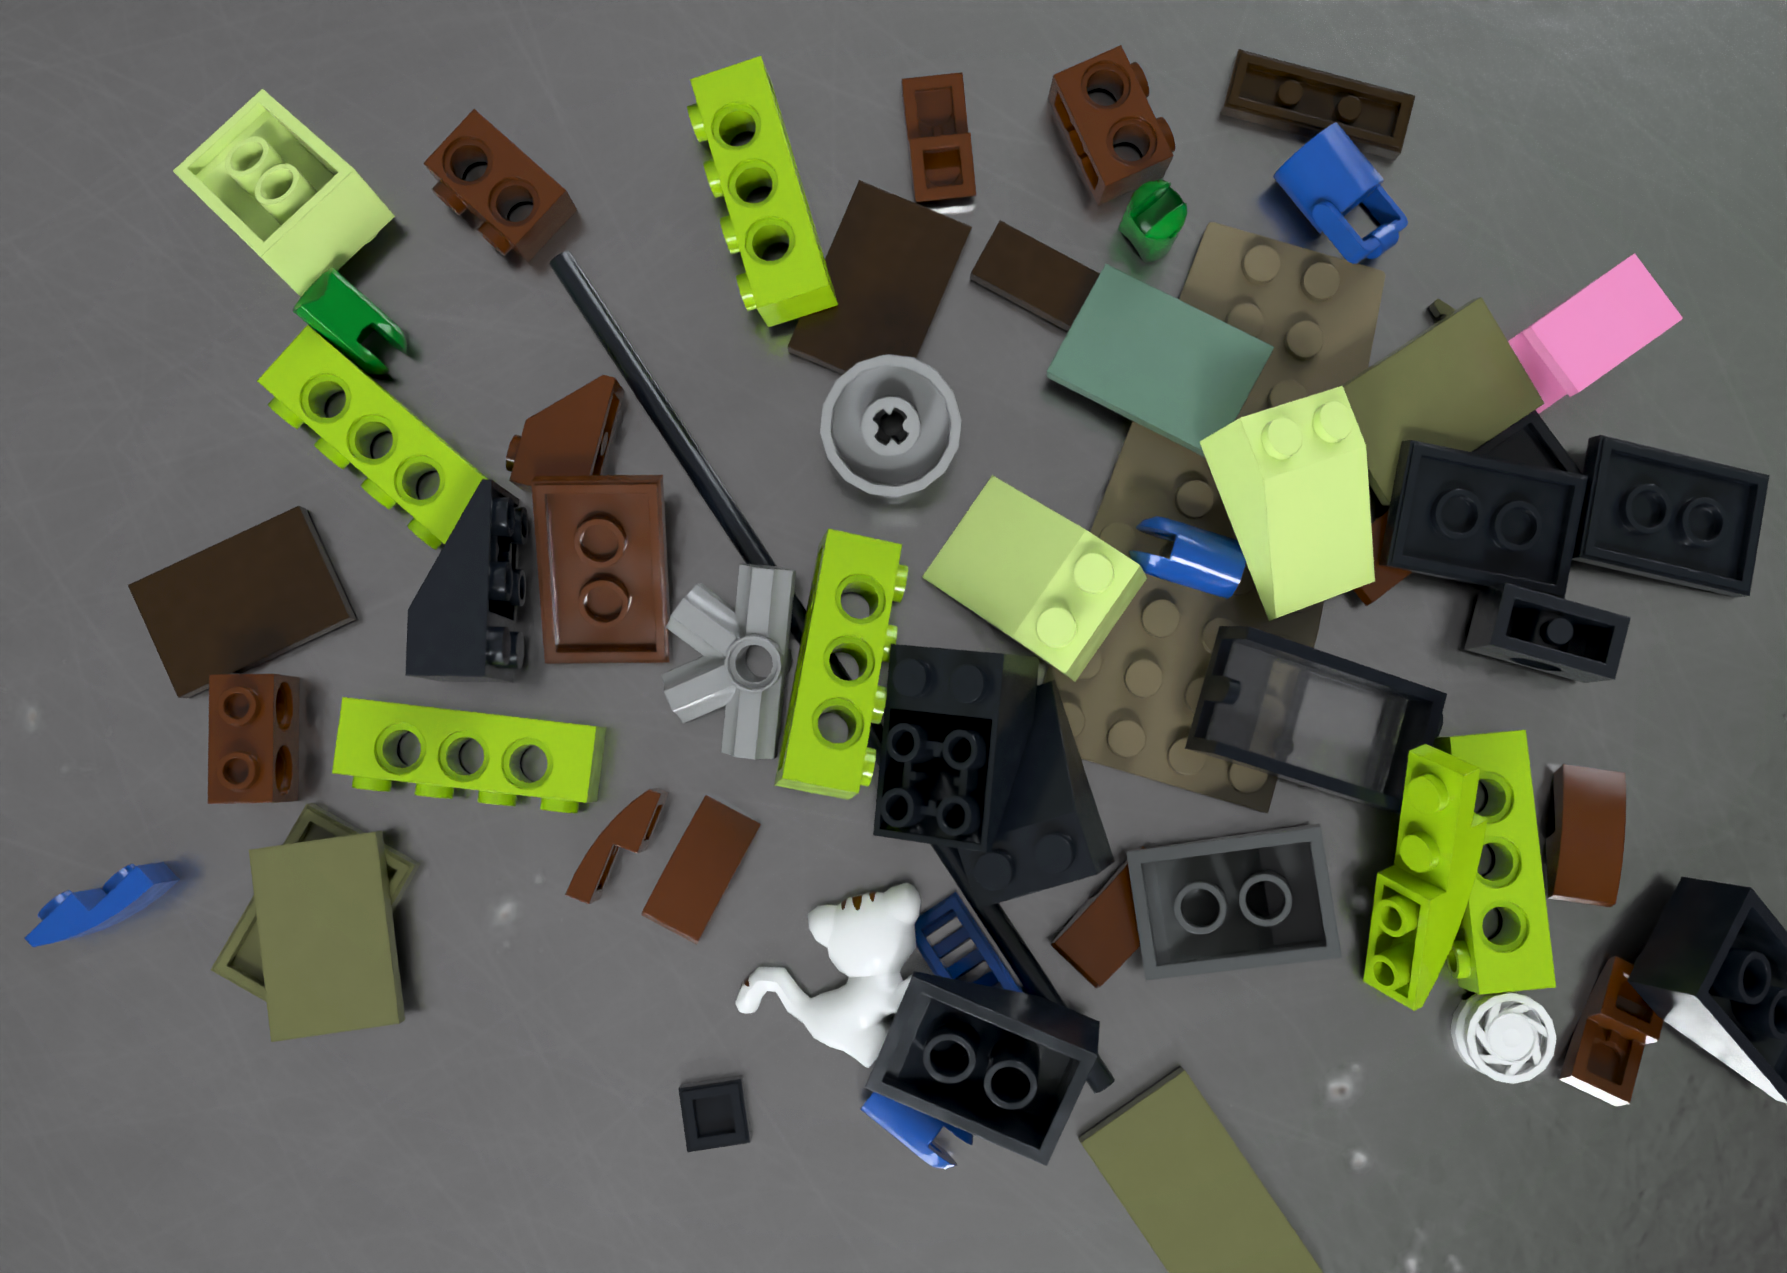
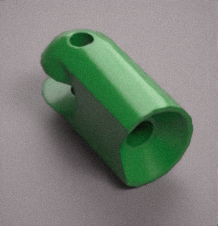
M1148 181L1140 186L1132 194L1118 227L1119 231L1134 245L1144 263L1155 262L1169 252L1187 217V203H1184L1181 196L1170 187L1171 182Z
M333 267L324 272L306 290L293 308V312L346 358L367 373L381 375L390 372L375 355L361 345L373 330L393 347L406 354L407 341L403 330Z

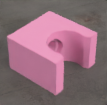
M1634 253L1508 342L1545 403L1536 409L1537 413L1540 414L1568 394L1569 397H1572L1677 324L1683 317Z

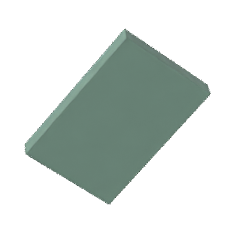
M1105 264L1047 370V378L1205 457L1199 441L1236 420L1271 356L1274 346Z

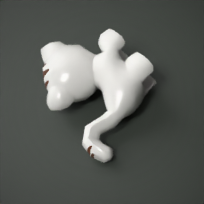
M906 882L893 886L884 893L872 891L846 898L839 905L817 906L808 913V925L813 937L817 942L828 948L831 961L840 972L848 976L847 983L838 989L810 998L800 989L785 968L758 967L740 986L735 1001L739 1012L744 1014L755 1012L767 991L776 992L787 1012L801 1021L813 1038L829 1047L846 1052L862 1065L869 1068L879 1055L893 1022L891 1017L896 1014L912 977L910 975L903 981L900 971L916 949L915 923L920 916L921 898L915 886Z

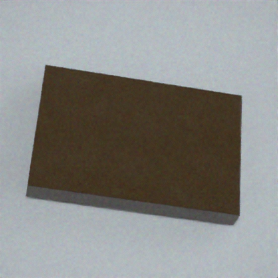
M859 180L825 258L838 305L800 317L787 346L788 352L840 374H844L858 362L885 354L911 356L918 359L971 235L972 226Z
M301 506L292 508L128 585L178 698L187 699L208 689L209 675L240 674L356 620L306 508Z

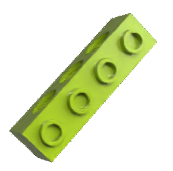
M758 56L690 79L697 103L687 106V110L699 143L708 140L713 159L704 161L703 165L714 197L724 196L729 215L720 218V224L730 253H741L746 272L736 275V279L747 311L757 309L769 328L837 306L838 302L775 90L762 57ZM744 131L755 132L753 138L748 143L742 146L730 145L732 139L737 134ZM761 186L772 188L769 196L758 203L746 202L747 196L755 188ZM777 242L789 244L787 252L781 258L774 261L762 259L764 251L771 244Z
M309 325L300 332L257 380L274 396L267 405L277 415L297 430L305 422L321 436L314 446L323 455L343 470L349 463H352L367 476L360 486L387 509L390 510L396 503L414 517L407 527L434 550H437L442 543L445 544L481 480H489L379 383L346 358ZM344 391L346 403L343 410L334 417L326 418L324 407L327 399L336 392ZM391 431L393 443L389 452L381 458L372 459L370 444L373 438L381 432ZM428 471H437L440 477L438 490L430 498L419 500L416 495L418 479Z
M829 528L821 539L817 551L774 786L849 800L859 794L860 785L867 787L870 785L876 761V749L867 747L871 723L880 724L887 697V687L878 685L881 663H889L891 644H896L898 632L897 626L888 624L892 601L901 602L908 576V566L899 564L902 544ZM847 592H854L863 596L869 605V617L858 619L848 615L841 605V595ZM835 652H845L851 655L859 667L858 678L847 681L837 677L830 667V655ZM835 713L845 720L848 727V737L844 743L829 742L821 735L818 728V720L821 714Z
M342 697L332 773L353 776L352 788L390 792L393 780L416 783L414 795L453 799L454 789L462 788L479 790L477 800L479 803L516 806L517 795L540 797L541 810L578 813L580 802H597L607 727ZM412 732L420 742L421 752L417 761L408 767L400 761L397 755V744L404 734ZM473 738L483 748L484 761L478 771L469 774L461 767L458 754L461 746L467 740ZM534 745L543 750L548 763L545 774L535 782L527 779L520 768L522 754L526 749Z
M1526 730L1437 737L1434 741V748L1481 768L1479 781L1487 789L1488 803L1478 815L1488 819L1483 845L1489 844L1496 858L1495 866L1488 875L1482 877L1478 871L1476 873L1463 919L1446 958L1450 974L1454 979H1458L1459 987L1479 995L1555 988L1556 981ZM1497 908L1503 918L1502 929L1496 937L1488 940L1482 928L1483 919L1491 909Z

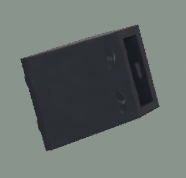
M481 480L408 608L406 676L446 682L513 683L514 669H521L524 639L521 631H515L516 606L522 607L525 602L526 577L523 569H517L518 544H525L527 541L528 515L525 507H519V499L493 480Z
M891 644L874 836L985 853L991 852L1034 722L1039 668L1038 657Z

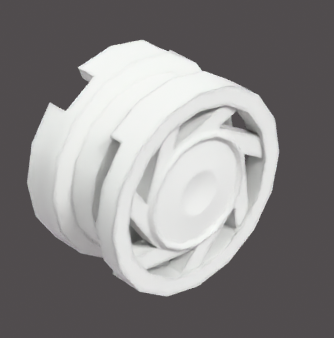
M1515 991L1481 995L1475 993L1467 1000L1462 999L1453 1013L1450 1031L1455 1050L1465 1063L1496 1081L1511 1084L1529 1081L1543 1072L1554 1056L1556 1033L1553 1020L1542 1005L1526 995ZM1543 1036H1545L1543 1051L1540 1052Z

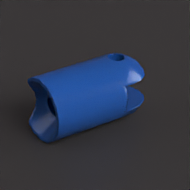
M1159 516L1145 519L1136 526L1137 530L1145 534L1174 541L1169 559L1142 551H1129L1130 558L1141 565L1144 573L1225 599H1229L1233 595L1241 580L1246 564L1237 539Z
M875 1092L871 1094L860 1108V1110L914 1154L934 1168L948 1169L957 1166L955 1160L933 1141L943 1127L959 1139L973 1145V1134Z

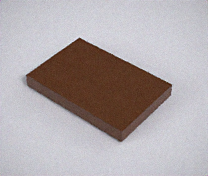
M663 475L535 476L531 481L545 664L670 663L672 644L671 631L666 628L670 620Z

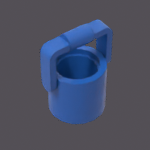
M1337 122L1331 124L1308 141L1273 175V178L1319 234L1324 232L1342 256L1352 264H1357L1365 258L1376 259L1396 245L1399 239V232L1408 225L1405 214L1381 186L1384 179ZM1361 202L1381 224L1363 238L1357 234L1344 218Z

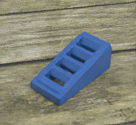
M957 892L918 917L915 923L916 946L934 975L957 980L986 961L991 971L973 983L991 987L1000 983L1003 989L1024 993ZM958 917L963 927L933 946L928 936ZM972 939L977 948L947 967L942 958Z

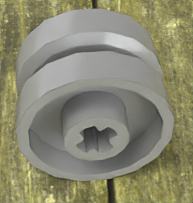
M885 354L858 362L835 381L823 403L820 434L828 460L845 481L868 494L899 497L925 489L945 473L959 448L962 420L953 390L936 369L915 357ZM892 411H895L903 417V430L899 434L889 435L882 430L880 420L886 412L890 415Z

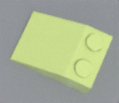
M263 89L173 170L300 297L329 268L333 267L338 271L365 244L372 241L378 232L395 217L352 166Z
M1343 386L1241 417L1199 441L1269 621L1375 582L1367 448Z
M993 475L922 576L932 585L1074 682L1081 675L1147 579L1141 565L1086 529Z

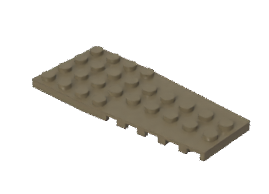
M1216 222L1208 223L1201 236L1191 268L1186 275L1179 300L1274 346L1271 356L1236 420L1340 387L1367 369L1386 275L1384 271L1358 263L1352 264L1341 258ZM1132 421L1089 532L1129 558V551L1132 550L1170 558L1174 541L1157 538L1136 529V526L1143 520L1155 516L1165 517L1237 539L1206 458ZM1247 563L1245 564L1238 587L1229 599L1145 573L1146 581L1076 682L1050 664H1047L1042 684L1055 680L1081 760L1268 814L1278 777L1185 749L1219 626H1249L1314 648L1324 601L1269 621ZM1276 661L1272 662L1248 751L1274 758L1275 753L1271 748V744L1275 737L1280 736L1297 676V668Z

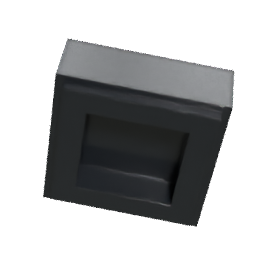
M743 1075L680 1085L678 1090L687 1152L751 1142L752 1135Z

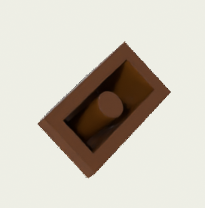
M602 375L526 419L522 435L513 436L507 451L506 470L511 472L509 481L521 490L532 493L531 481L535 476L602 475L625 392L617 379Z

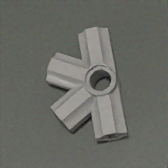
M740 564L735 608L702 583H697L681 600L666 625L668 630L703 656L661 674L665 696L672 711L677 714L682 724L726 706L721 753L754 760L775 759L778 756L785 678L792 663L789 638L796 569L769 565ZM751 645L762 646L770 653L773 667L768 677H759L749 671L745 655Z

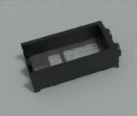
M1219 626L1185 749L1362 803L1372 808L1401 814L1409 750L1424 744L1433 747L1434 741L1439 736L1443 726L1442 712L1447 693L1253 627Z

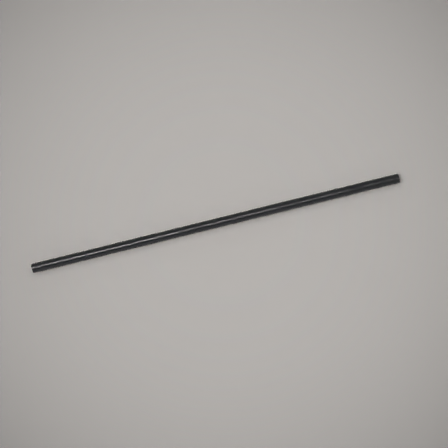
M565 251L555 256L549 265L745 563L777 566L571 252ZM794 593L790 631L800 645L806 609ZM832 653L829 663L833 673L840 679L851 681L852 679L835 653ZM871 723L867 747L876 749V762L880 766L883 726L881 723ZM931 844L1028 994L1041 996L1067 1007L1001 905L997 903L977 909L958 849ZM1099 1054L1086 1080L1094 1094L1105 1090L1115 1081Z

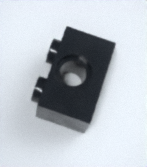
M1503 583L1479 591L1465 650L1583 683L1615 680L1631 617L1513 584Z

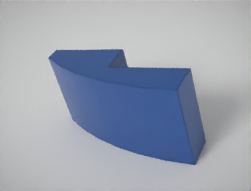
M164 862L138 866L129 864L115 873L104 884L102 889L97 888L78 892L67 890L54 897L38 913V917L42 922L24 939L32 947L83 937L104 930L147 907L167 892L180 879Z

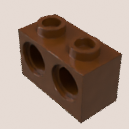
M1121 45L1054 74L1048 95V100L1098 206L1133 191L1148 181L1164 177L1174 156L1172 152L1175 151L1174 137L1167 121L1161 116L1156 118L1148 103L1149 86L1142 68L1137 62L1130 64ZM1096 88L1106 89L1115 96L1117 102L1107 106L1099 105L1091 100L1087 92ZM1120 142L1132 143L1139 148L1143 158L1136 161L1124 160L1116 154L1113 146Z
M475 109L469 113L423 163L437 180L436 185L431 189L436 196L459 216L466 209L472 212L483 222L477 231L504 256L513 249L524 260L529 262L577 211L567 190ZM472 163H488L485 173L480 178L474 181L462 180L465 169ZM522 201L534 203L533 210L526 219L519 222L507 221L508 212L513 205Z
M280 674L209 675L208 804L279 803L299 800L300 677Z

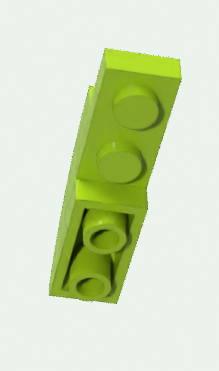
M1427 744L1409 750L1395 860L1393 866L1377 873L1363 982L1413 1011L1424 1005L1453 945L1474 885L1488 819L1474 813L1481 768Z

